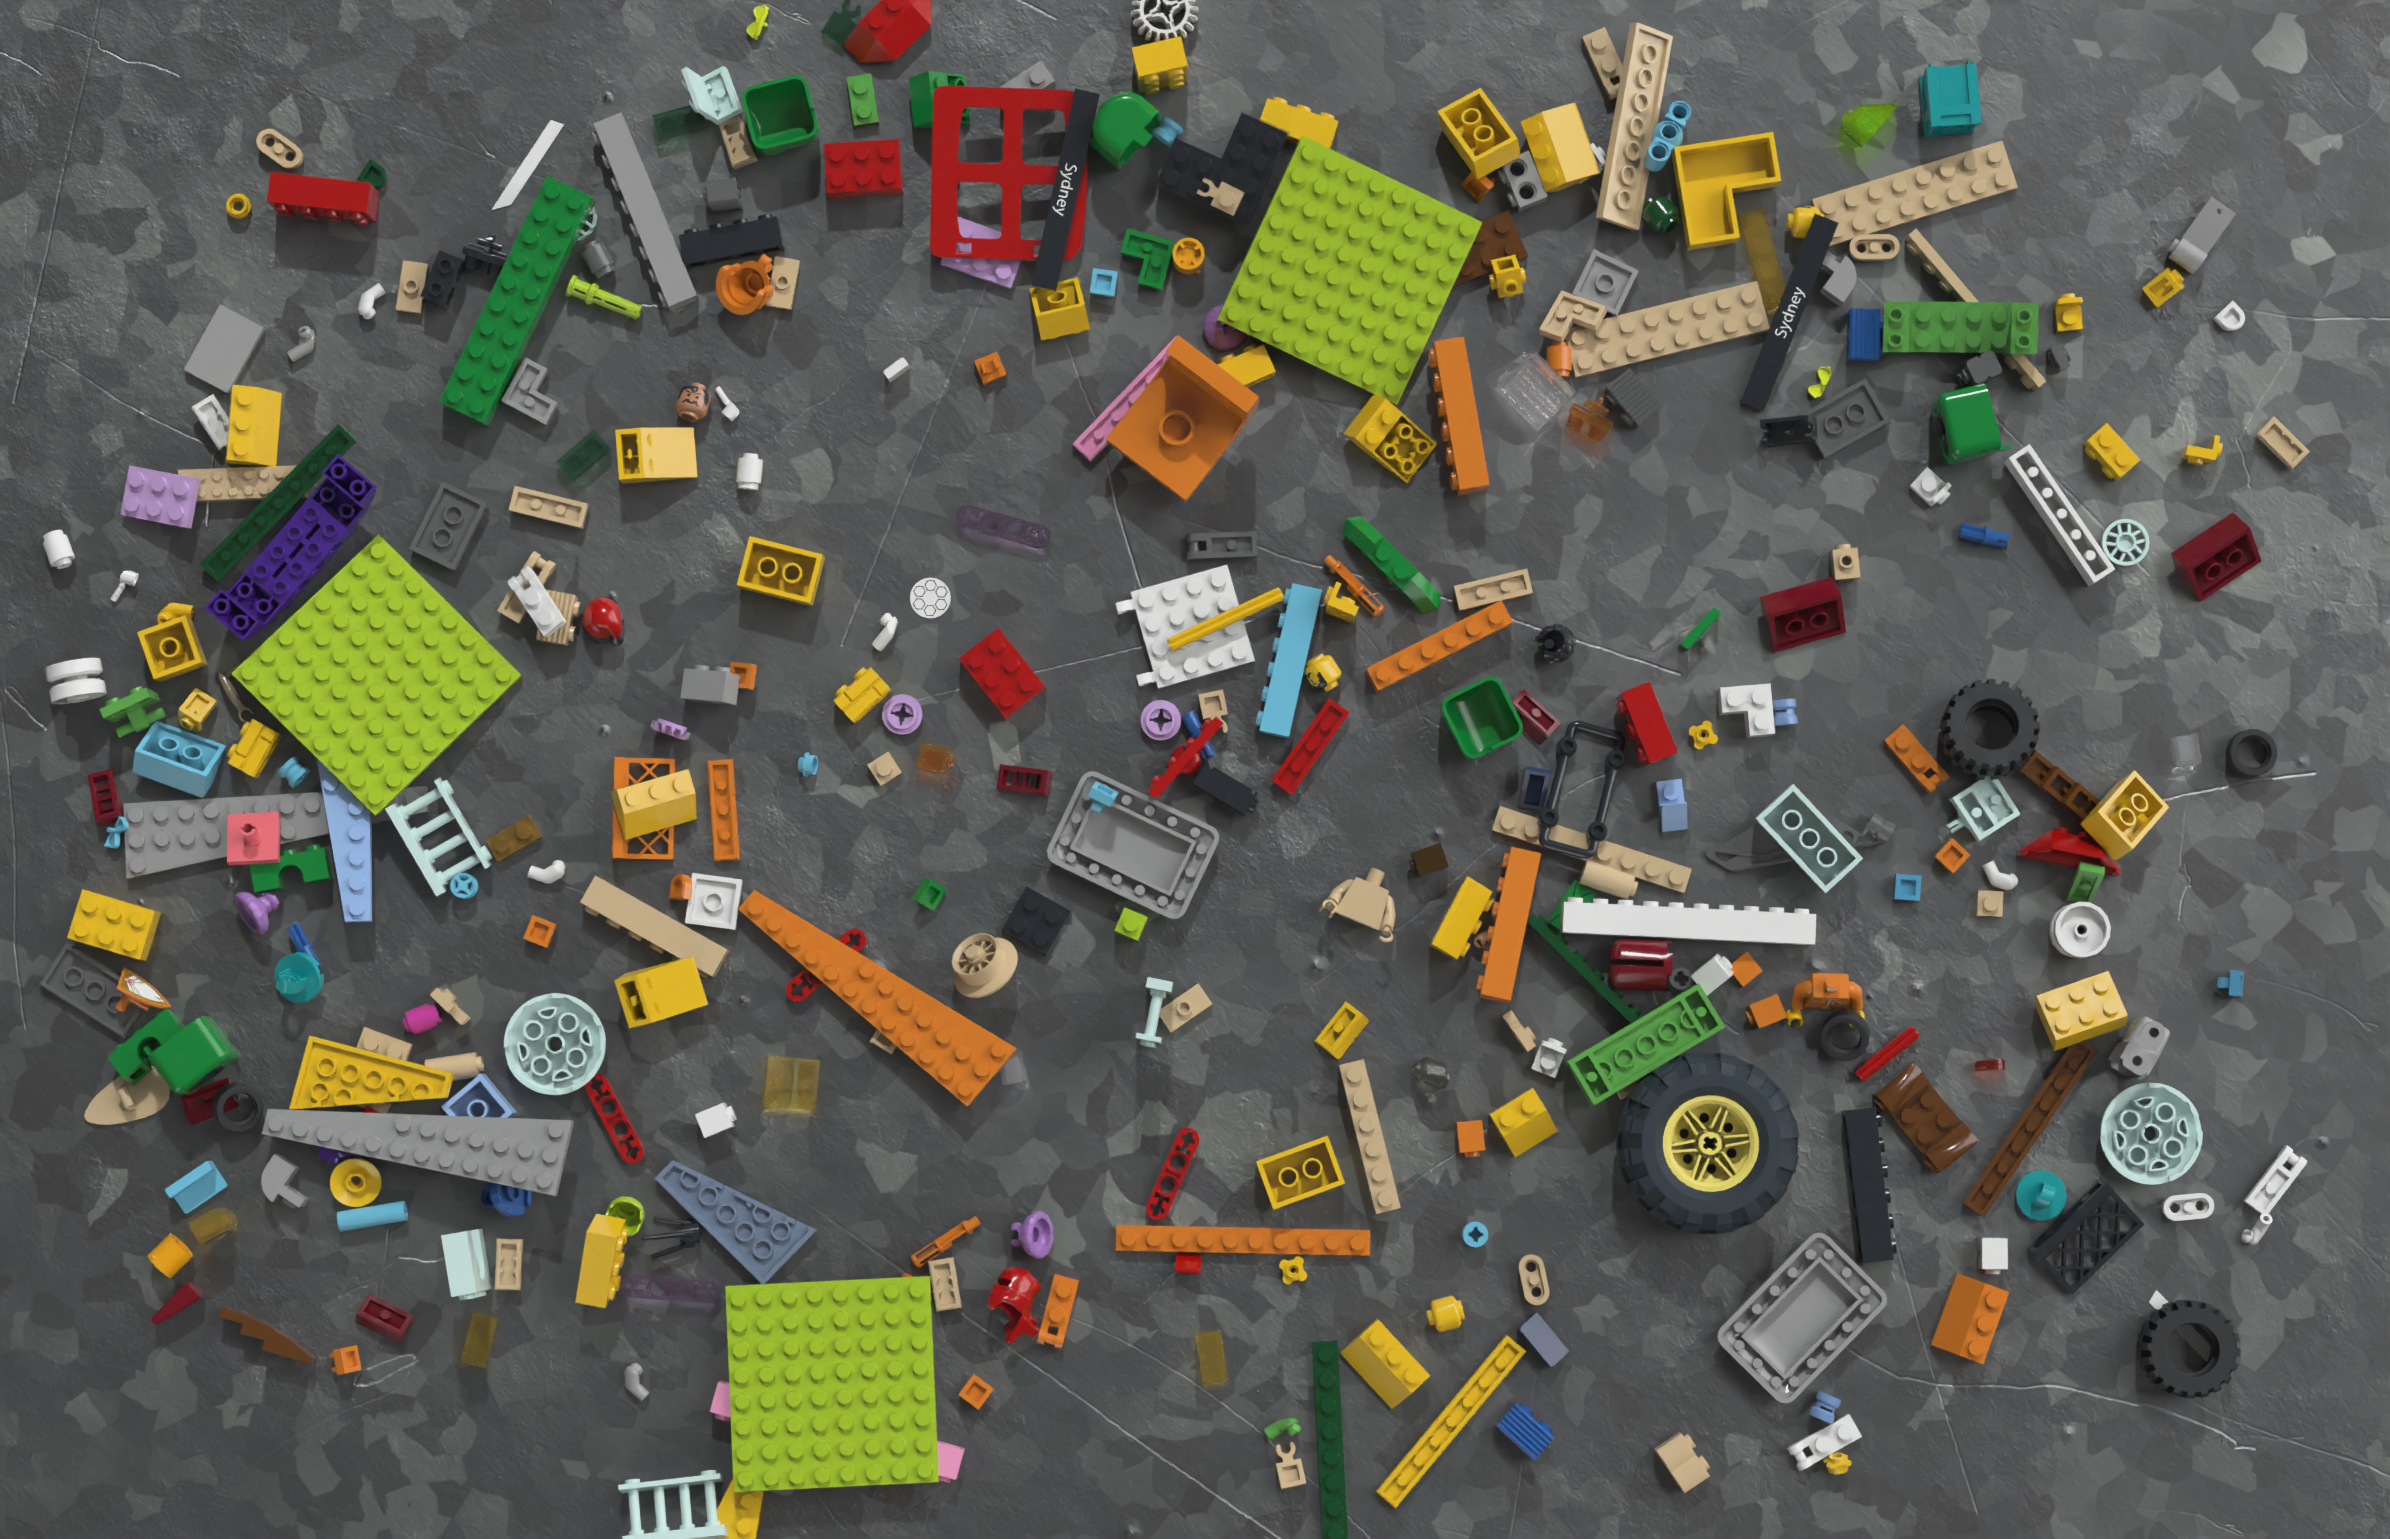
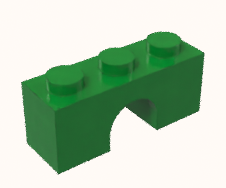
M320 845L305 847V852L296 853L295 849L280 852V863L249 864L254 893L261 894L284 889L283 875L288 868L297 866L302 871L304 883L311 884L334 879L329 850L321 848Z
M166 1008L164 1011L158 1012L147 1025L137 1029L133 1036L125 1043L118 1045L108 1056V1059L122 1079L134 1086L153 1070L148 1062V1055L143 1048L145 1046L152 1048L157 1044H164L185 1026L176 1014Z

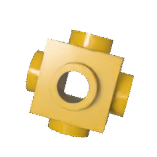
M1512 255L1491 260L1493 274L1489 275L1491 289H1496L1499 298L1512 297L1524 293L1522 283L1526 282L1524 268H1520L1516 256Z

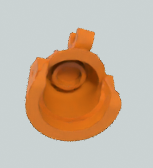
M763 254L758 262L746 261L741 265L735 263L722 266L719 269L716 277V292L720 302L727 310L737 315H747L756 308L761 309L773 297L774 288L770 286L771 278L767 275L773 268V265L770 263L772 259Z

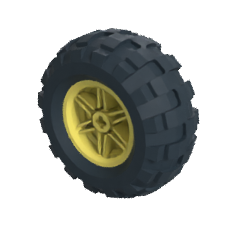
M1696 1053L1672 1059L1649 1072L1638 1083L1632 1094L1627 1098L1621 1111V1118L1618 1130L1616 1131V1149L1623 1179L1635 1199L1647 1212L1676 1229L1696 1234H1721L1733 1232L1736 1229L1751 1225L1764 1217L1781 1200L1788 1190L1787 1187L1793 1173L1796 1171L1799 1158V1132L1797 1120H1795L1789 1106L1790 1102L1781 1088L1768 1077V1074L1754 1064L1752 1065L1735 1056L1722 1053ZM1702 1113H1707L1709 1116V1120L1706 1123H1702L1699 1119ZM1725 1123L1732 1124L1733 1129L1731 1132L1727 1133L1723 1130ZM1681 1129L1688 1130L1689 1135L1687 1138L1680 1137ZM1705 1137L1714 1139L1713 1149L1703 1147ZM1729 1148L1736 1150L1734 1158L1727 1156L1726 1152ZM1685 1154L1692 1156L1691 1163H1684L1683 1156ZM1708 1164L1716 1166L1715 1173L1710 1174L1707 1172L1706 1167Z

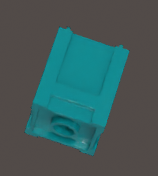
M1967 60L1966 65L1933 67V64L1929 63L1928 67L1925 68L1923 76L1918 78L1923 136L1932 137L1974 133L1975 127L1982 123L1976 63L1970 64V60Z

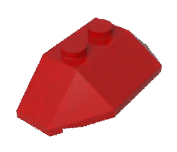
M881 0L859 21L843 46L861 64L896 61L931 27V0Z
M2054 827V831L2045 832L2016 853L2017 857L2076 869L2080 862L2091 863L2105 867V874L2111 876H2118L2121 872L2117 863L2089 833L2079 832V836L2069 834V829Z

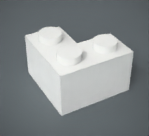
M1771 683L1721 687L1717 690L1719 715L1744 713L1746 738L1767 737L1775 734Z

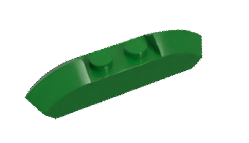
M1361 516L1346 519L1342 534L1422 613L1438 609L1441 595L1403 555Z

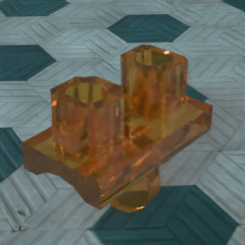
M1599 397L1596 403L1589 399L1586 400L1584 406L1592 409V411L1574 402L1569 411L1570 416L1567 426L1579 431L1583 422L1586 421L1593 425L1588 437L1600 442L1606 432H1610L1614 422L1597 414L1598 412L1606 416L1609 412V409L1601 406L1603 398Z

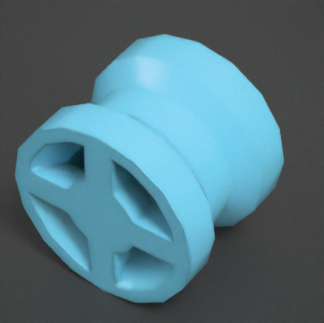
M1163 116L1161 125L1152 131L1156 138L1169 147H1172L1174 139L1184 132L1176 122L1167 116Z
M294 756L281 767L278 775L281 778H286L288 784L295 788L307 777L310 770L306 766L300 765L299 759Z
M459 873L451 880L450 888L456 897L470 899L478 891V882L472 875Z
M1469 1222L1463 1228L1462 1237L1469 1246L1480 1247L1488 1239V1230L1480 1222Z

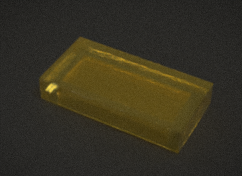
M473 1312L461 1358L462 1363L482 1368L487 1367L499 1318Z
M1221 1330L1196 1333L1203 1385L1228 1381Z

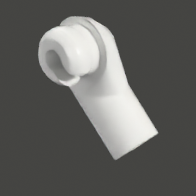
M380 283L374 285L360 297L358 312L365 319H371L375 316L374 301L386 293Z
M555 860L553 865L546 869L531 866L528 878L550 884L564 875L566 866L560 860Z
M1994 860L1982 865L1992 886L2003 890H2012L2018 884L2016 875L2000 873Z

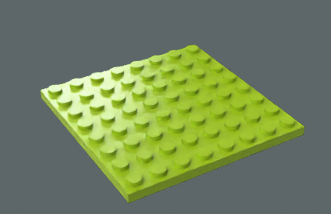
M1301 136L1216 320L1398 405L1483 222L1305 136Z
M379 534L232 672V675L375 817L522 677Z
M930 1276L725 1286L734 1492L939 1482Z

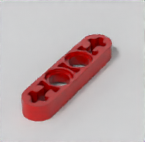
M850 929L838 941H843L847 945L851 941L849 938L851 934L855 936L860 934V946L852 945L850 947L859 953L866 946V936L859 929ZM805 968L788 983L786 994L792 1001L801 1002L807 999L824 983L821 980H812L810 971ZM805 975L807 981L813 984L814 987L810 989L806 985L802 989L803 995L801 997L799 995L793 996L791 994L794 991L792 986L794 984L797 986L802 985L805 981L801 977Z
M596 1074L585 1085L586 1091L621 1157L628 1163H637L645 1155L644 1146L608 1079L602 1074ZM594 1078L597 1081H603L604 1084L601 1085L603 1093L607 1091L610 1093V1096L602 1097L598 1102L596 1100V1097L600 1096L598 1090H592L590 1087L593 1085L592 1080ZM606 1100H612L615 1103L616 1110L613 1114L607 1115L603 1112L602 1104ZM619 1122L625 1123L628 1127V1132L623 1137H618L614 1133V1127ZM631 1135L634 1140L629 1141L631 1146L639 1148V1151L636 1153V1159L633 1156H627L626 1153L629 1151L627 1144L621 1146L619 1143L620 1141L627 1140Z
M1184 1128L1178 1133L1146 1205V1213L1153 1220H1161L1168 1214L1199 1143V1135L1193 1128ZM1188 1132H1192V1138L1196 1139L1194 1144L1189 1143L1186 1150L1191 1151L1190 1156H1187L1182 1151H1175L1176 1145L1182 1147L1184 1143L1181 1135H1187ZM1174 1155L1184 1157L1185 1166L1182 1169L1176 1170L1172 1168L1170 1161ZM1165 1178H1170L1175 1183V1188L1170 1193H1165L1160 1188V1183ZM1157 1191L1162 1196L1170 1197L1171 1199L1169 1203L1165 1200L1163 1201L1161 1207L1165 1209L1164 1213H1158L1157 1216H1154L1150 1205L1157 1204L1159 1197H1154Z

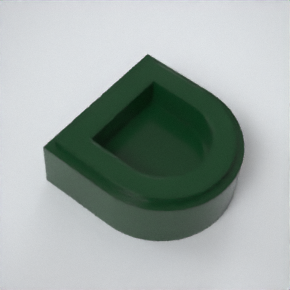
M370 159L357 178V181L371 183L378 190L385 186L388 175L381 165Z

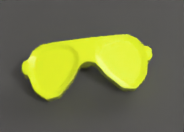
M765 5L754 8L753 12L756 21L751 23L746 29L747 34L755 40H758L757 37L760 35L762 27L766 28L768 26L764 21L768 15L769 8Z
M1827 366L1817 369L1820 384L1812 385L1807 389L1812 399L1821 397L1831 377V367Z

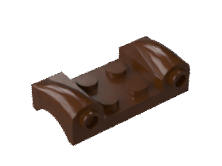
M1914 1062L1907 1065L1891 1081L1872 1094L1876 1099L1874 1101L1875 1105L1882 1113L1887 1112L1923 1155L1925 1158L1923 1162L1932 1173L1934 1171L1942 1173L1979 1142L1966 1124L1956 1116L1932 1087L1930 1081Z

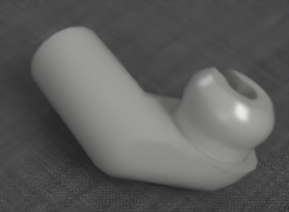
M303 326L298 330L300 336L299 344L287 352L293 362L306 356L314 348L316 336L314 331L308 326Z
M632 1363L624 1371L625 1387L642 1402L650 1392L639 1383V1375L643 1371L642 1367L638 1363Z

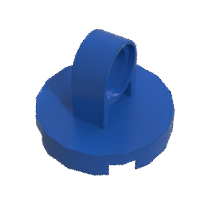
M490 1182L481 1192V1202L486 1207L496 1208L503 1216L508 1218L523 1215L525 1208L530 1206L531 1191Z

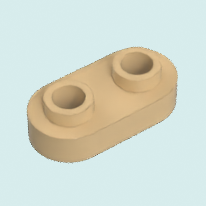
M264 129L258 134L256 139L258 148L283 168L293 170L302 164L303 153L299 147L276 130ZM270 139L275 140V144L272 147L267 146V142ZM289 154L295 155L293 161H287Z
M1890 234L1857 235L1851 240L1848 251L1850 256L1857 261H1888L1898 254L1900 244L1897 238ZM1863 245L1865 247V252H1858L1857 246ZM1882 245H1888L1890 247V251L1884 252L1882 250Z
M1525 1255L1518 1264L1523 1294L1529 1303L1541 1305L1549 1297V1286L1544 1263L1536 1255ZM1529 1262L1535 1264V1270L1532 1272L1526 1269V1265ZM1534 1287H1538L1541 1290L1540 1295L1534 1297L1531 1293Z

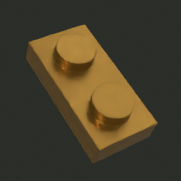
M528 815L485 841L497 862H501L543 836L532 817Z

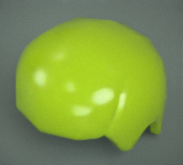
M620 1196L609 1204L605 1215L626 1219L625 1229H629L628 1237L639 1231L645 1217V1211L639 1201L632 1197Z

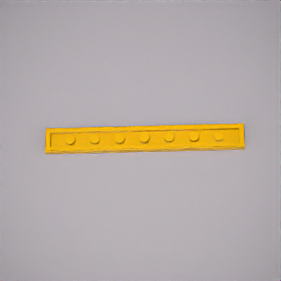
M1505 1335L1376 1492L1396 1508L1526 1351L1508 1335Z

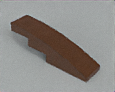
M2033 750L2029 759L2019 769L2029 780L2081 821L2100 802L2083 785L2075 782L2059 767L2050 763L2037 750Z
M228 1306L221 1307L218 1317L242 1323L240 1334L264 1340L263 1351L310 1364L316 1362L317 1357L276 1326L249 1313Z

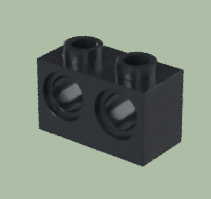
M439 250L420 297L425 302L449 310L466 269L464 267L465 261Z

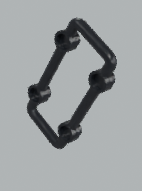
M1575 720L1568 724L1565 736L1559 740L1556 746L1559 759L1547 805L1538 815V824L1541 826L1538 840L1542 847L1581 859H1591L1596 855L1599 843L1606 838L1608 833L1604 823L1617 773L1626 763V757L1623 753L1625 738L1621 732L1581 720ZM1576 730L1615 740L1613 751H1610L1605 758V765L1608 771L1595 822H1592L1586 831V835L1590 840L1587 850L1548 839L1550 830L1556 826L1559 820L1556 807L1568 761L1577 750V743L1574 740Z

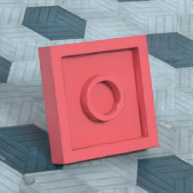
M279 812L228 815L227 863L229 866L280 863L281 815Z

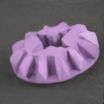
M895 695L883 707V722L890 731L896 734H910L921 723L923 718L922 708L919 702L909 695ZM903 704H905L906 713L913 715V717L905 718L902 725H900L899 717L892 714V712H900Z
M1165 700L1151 702L1145 707L1141 715L1143 731L1155 740L1170 739L1178 732L1181 725L1179 710L1174 704ZM1160 710H1162L1164 718L1172 720V722L1163 724L1162 731H1159L1158 723L1150 721V719L1158 718Z
M660 718L657 721L652 720L650 725L653 730L682 740L689 739L691 734L686 732V727Z

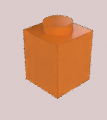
M1778 994L1747 1005L1748 1011L1745 1012L1750 1026L1755 1025L1756 1029L1787 1018Z
M1482 1120L1455 1122L1458 1152L1464 1153L1465 1157L1480 1156V1151L1485 1150Z

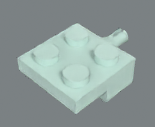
M1986 776L1984 780L1980 779L1949 799L1956 809L1959 818L1947 824L1946 827L1953 834L1964 826L1971 832L1976 841H1980L2019 816L2020 812L1998 779L1991 780L1990 776Z

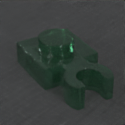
M850 0L843 2L841 14L836 11L833 12L821 31L823 35L841 46L844 45L856 27V24L851 20L858 17L862 10L861 6L858 5L855 11H848L847 8L851 3Z

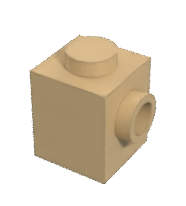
M1850 544L1836 545L1835 550L1829 552L1831 577H1833L1835 582L1858 580L1861 577L1858 548H1851Z

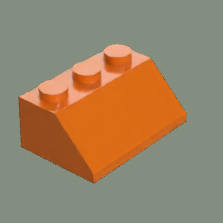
M1956 1273L1930 1345L1983 1364L2009 1292Z

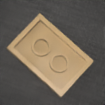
M364 1027L356 1048L407 1061L413 1044ZM391 1102L356 1106L362 1108L368 1106L378 1113H388Z

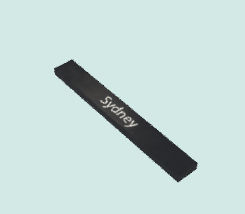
M1076 88L1074 90L1031 286L1053 291L1057 289L1100 94Z
M1814 214L1740 400L1741 403L1764 411L1838 222Z

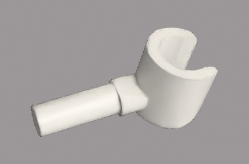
M717 387L715 391L726 405L722 413L729 420L733 421L739 415V410L727 398L721 387Z
M130 570L124 571L120 576L119 586L110 599L116 602L125 589L126 584L135 586L139 574Z

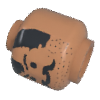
M692 383L681 388L675 408L681 418L697 422L698 419L706 416L712 397L706 391L704 385Z

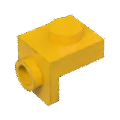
M2214 435L2210 438L2208 449L2192 445L2185 446L2182 449L2181 458L2188 459L2187 463L2192 465H2203V462L2211 464L2216 461V458L2220 457L2222 452V443H2219L2220 436Z

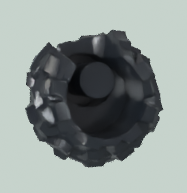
M1557 623L1546 626L1539 635L1535 636V641H1537L1538 649L1542 656L1541 659L1547 663L1564 662L1574 653L1576 639L1572 631L1567 629L1566 626Z

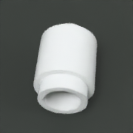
M743 453V458H738L736 476L738 489L758 490V485L761 484L763 460L758 459V454Z
M54 530L43 536V546L50 565L53 567L57 566V569L70 566L75 556L67 535L62 530Z

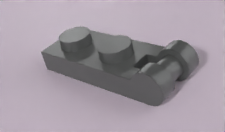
M1256 531L1186 534V542L1189 543L1187 560L1257 557ZM1199 542H1206L1207 551H1199Z

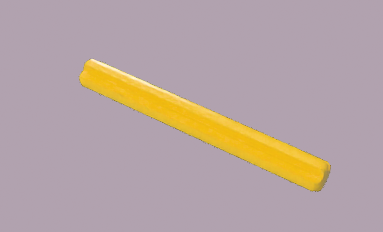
M1275 588L1169 637L1167 643L1170 649L1175 651L1283 601V593L1280 588Z

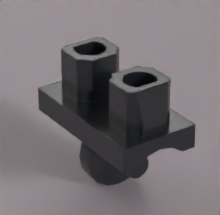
M492 233L488 235L487 239L479 237L477 240L479 245L469 243L468 246H463L462 254H465V268L479 270L481 260L489 262L486 274L498 278L508 255L498 252L502 250L503 244L495 242L496 235Z

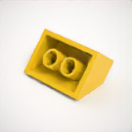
M1576 103L1543 111L1521 121L1545 192H1559L1600 173Z
M232 385L225 463L260 467L276 466L282 393L260 387Z
M689 769L610 792L624 840L697 819L696 793Z
M1467 876L1462 882L1429 946L1455 960L1458 959L1459 955L1464 957L1470 947V943L1467 942L1470 934L1476 935L1482 924V921L1479 920L1482 911L1488 912L1494 901L1490 897L1492 891Z
M1377 1318L1340 1352L1391 1409L1412 1394L1430 1377L1426 1370Z

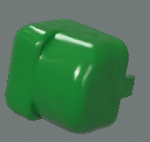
M793 75L750 86L743 92L742 104L752 141L759 154L763 156L778 155L784 153L785 149L812 143L819 137L820 127L809 86L803 77Z
M1121 92L1113 95L1100 106L1095 114L1089 145L1120 170L1141 146L1145 147L1153 138L1151 135L1152 131L1160 123V111L1134 92Z
M1489 676L1449 695L1440 706V713L1447 728L1450 730L1462 755L1469 760L1482 758L1510 744L1521 735L1523 730L1522 722L1503 684L1496 677Z

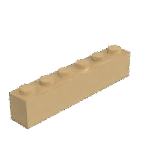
M597 876L593 878L580 901L586 905L584 910L596 917L599 913L607 917L606 923L617 929L620 926L629 929V936L640 942L645 938L652 942L649 946L661 954L665 950L673 954L672 960L674 961L693 956L699 975L706 979L708 975L716 976L729 953V950Z
M1364 1059L1338 1065L1374 1212L1378 1214L1401 1208Z

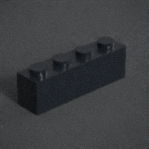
M772 214L760 215L758 220L754 221L738 219L733 221V225L724 226L722 223L709 226V229L699 231L698 228L687 229L684 231V234L679 235L683 261L687 269L785 250L780 221L777 216L773 217Z

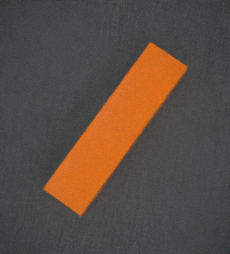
M734 760L708 761L714 861L740 860Z

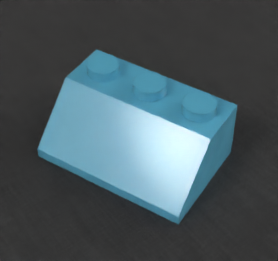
M155 721L135 750L132 772L203 798L214 782L226 750V745L160 721Z

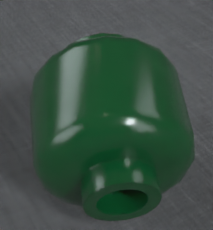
M1660 196L1656 199L1652 197L1643 206L1645 210L1642 219L1656 233L1664 232L1667 234L1680 221L1678 218L1679 210L1665 196Z

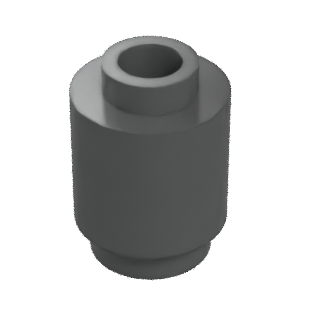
M595 240L583 247L584 251L581 255L592 275H596L598 280L615 271L613 267L614 261L603 242L597 243Z

